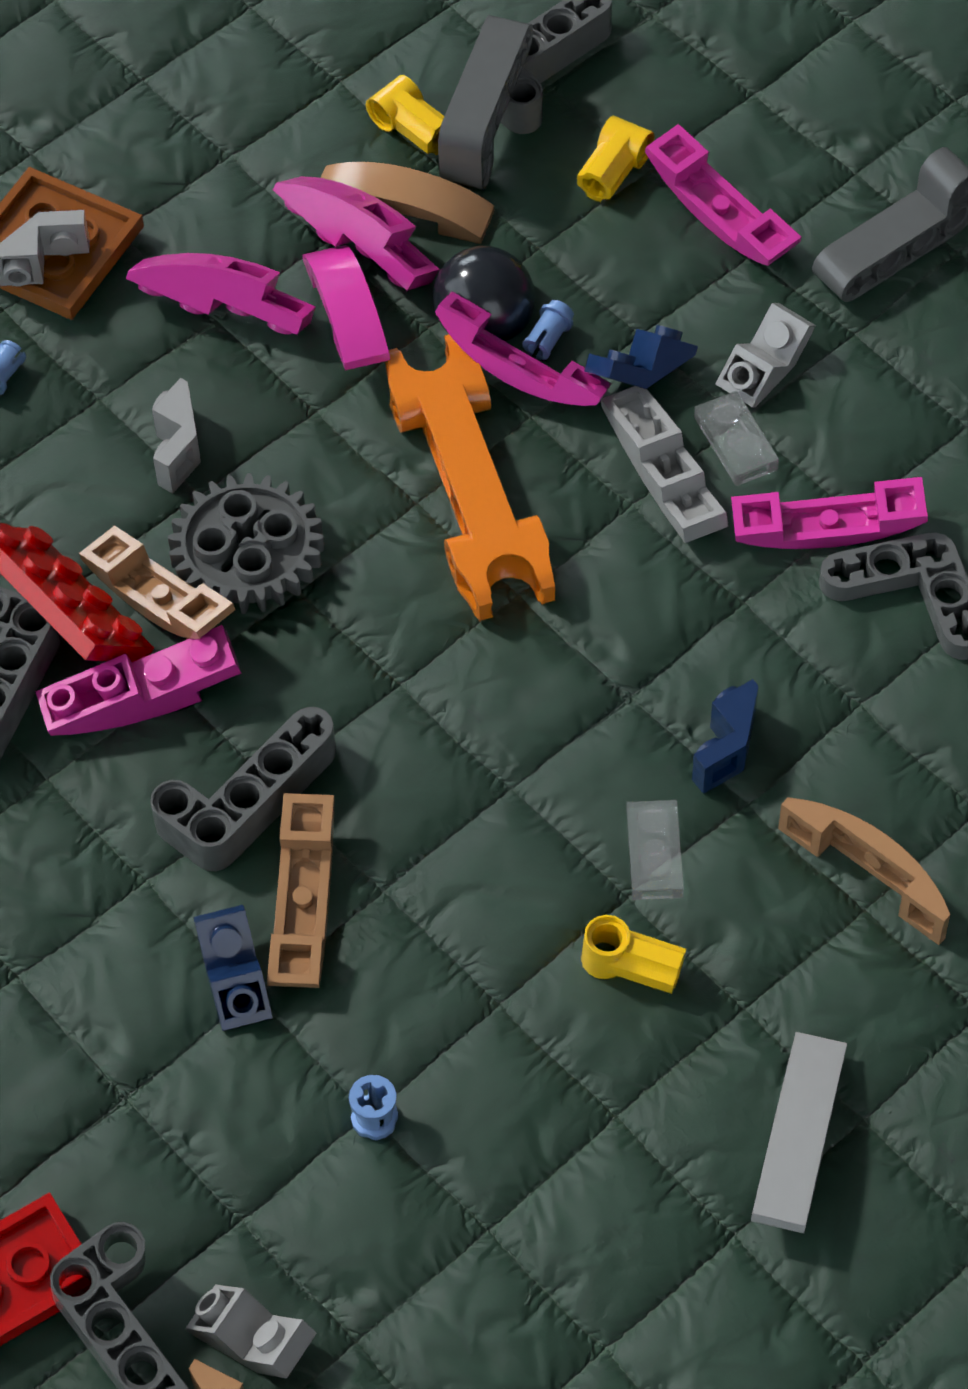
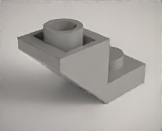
M85 211L38 212L0 243V286L43 284L44 255L66 256L89 253L90 238Z
M772 303L752 342L735 345L715 384L749 406L756 407L796 365L816 325L780 303Z
M182 378L169 391L162 392L157 397L152 408L156 436L163 440L153 457L157 484L172 494L201 463L188 382Z
M217 1284L198 1301L195 1308L196 1314L185 1328L196 1338L254 1372L281 1378L289 1376L317 1334L302 1319L272 1315L246 1289Z

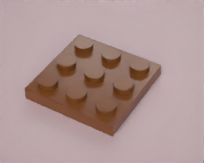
M28 167L0 202V243L38 212L84 210L90 238L89 253L66 256L44 255L43 284L0 286V289L73 320L143 229V217L139 213L32 167Z

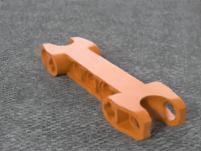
M445 335L446 363L434 371L424 372L415 370L407 364L401 350H398V348L389 350L390 360L385 361V368L390 388V408L400 433L418 428L423 429L462 533L460 536L444 540L448 565L458 592L467 601L477 619L482 621L493 618L491 608L493 602L490 588L496 582L506 578L523 580L530 585L541 604L555 601V582L550 564L549 541L538 515L515 521L476 420L475 413L491 409L489 389L481 366L466 354L450 335Z

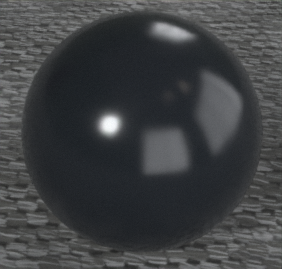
M475 246L455 254L441 268L434 284L433 306L435 311L438 305L453 291L491 313L492 315L484 330L503 341L510 340L518 335L529 323L534 310L535 290L528 270L514 255L497 247ZM437 316V319H438L439 323H440L441 326L444 328V326L442 325L441 321L439 320V318H438V316Z

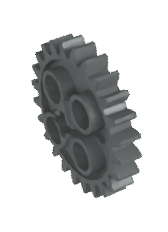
M247 473L244 483L238 485L231 475L227 476V487L222 489L213 481L209 482L210 494L207 496L194 491L192 493L194 506L188 504L180 505L181 518L172 519L173 534L168 535L171 566L176 569L177 577L194 588L203 583L232 603H239L241 614H246L249 603L255 602L261 612H266V600L271 598L277 604L283 606L285 605L283 595L285 591L299 596L301 594L300 581L313 582L312 568H320L322 565L320 552L324 551V538L321 518H316L315 505L313 503L305 505L304 492L298 491L290 495L289 482L284 481L275 489L272 487L270 475H267L261 484H254L251 473ZM212 549H219L217 551L208 552ZM251 569H260V570L253 571V572H249V571H248V570H251Z

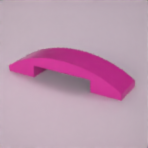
M679 124L646 146L645 153L677 198L704 226L739 253L758 263L769 266L801 242L802 237L771 208L762 214L707 163L709 151Z
M342 245L303 254V262L312 286L317 288L331 323L334 343L345 371L390 360L388 346L372 295L351 248L348 245Z
M453 291L438 305L435 311L452 339L476 363H479L485 370L505 383L533 396L570 405H597L612 384L598 375L584 372L585 368L574 361H571L560 374L489 333L484 328L492 314Z
M922 477L874 482V493L790 502H780L779 492L731 497L736 542L760 547L813 549L848 546L889 537L928 522Z

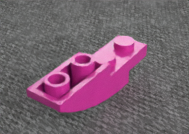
M305 176L277 182L272 189L285 201L286 207L291 212L302 216L316 229L317 235L323 241L335 247L354 242L356 249L363 256L373 259L387 272L388 278L395 285L407 291L432 283L440 270L408 241L416 226L386 203L360 189L333 180Z
M203 253L161 255L143 259L128 270L126 276L127 280L139 284L138 287L141 291L152 296L164 295L180 302V307L190 313H205L209 315L218 306L225 303L229 311L241 316H255L268 322L269 328L282 334L293 333L298 335L310 324L316 306L275 289L280 272L234 257Z
M223 625L211 629L200 639L189 638L135 662H131L128 656L124 654L35 692L48 733L51 736L72 735L122 727L188 707L202 701L199 693L200 690L241 674L228 633Z

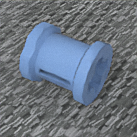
M380 1075L361 1077L354 1082L349 1092V1104L353 1111L351 1114L353 1128L359 1136L372 1140H380L393 1133L398 1120L396 1108L397 1094L394 1085ZM365 1089L368 1090V1095L364 1096ZM383 1119L384 1123L382 1126H380L379 1120Z

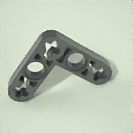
M937 532L920 534L836 552L823 560L820 568L819 585L823 594L832 600L848 601L919 586L944 652L952 658L968 660V641H964L961 635H955L956 619L961 617L960 625L964 634L968 636V577L955 544L946 535ZM933 552L936 558H941V561L934 562L931 556H926V553ZM909 556H911V564L915 563V568H910ZM882 559H890L898 563L901 569L895 574L886 575L879 572L874 564ZM862 565L865 566L866 578H864V570H860ZM834 572H842L844 577H849V581L841 582L839 576H834ZM942 588H951L959 592L961 599L956 603L947 604L941 602L935 593Z

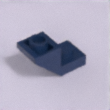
M656 325L654 333L636 329L629 355L610 349L607 358L589 354L584 372L647 389L694 357L698 346L681 341L683 332L668 327Z
M754 679L739 687L731 686L723 690L712 702L710 728L718 738L706 741L699 747L693 757L692 780L703 794L744 771L757 708L759 686Z
M239 905L193 917L222 1031L273 1018L244 906Z

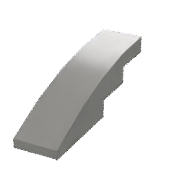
M634 386L602 398L601 406L621 445L643 483L684 543L728 527L727 513L707 489L704 471L684 448L682 431L647 389Z
M800 1032L795 1033L751 1217L752 1222L799 1233L805 1232L847 1043Z

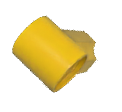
M399 75L366 100V110L372 121L381 130L390 132L395 128L427 154H438L439 132L444 115L424 101L420 89L409 77Z
M610 116L601 130L596 150L577 175V185L583 189L587 197L595 201L601 202L603 199H611L633 167L640 169L646 163L648 156L645 153L646 146L655 140L654 132L617 116Z
M601 915L592 919L585 928L581 962L588 974L595 978L610 979L619 976L672 994L677 984L687 949L631 931L626 923L616 916ZM599 943H609L616 948V950L609 952L602 951L598 949L595 945Z

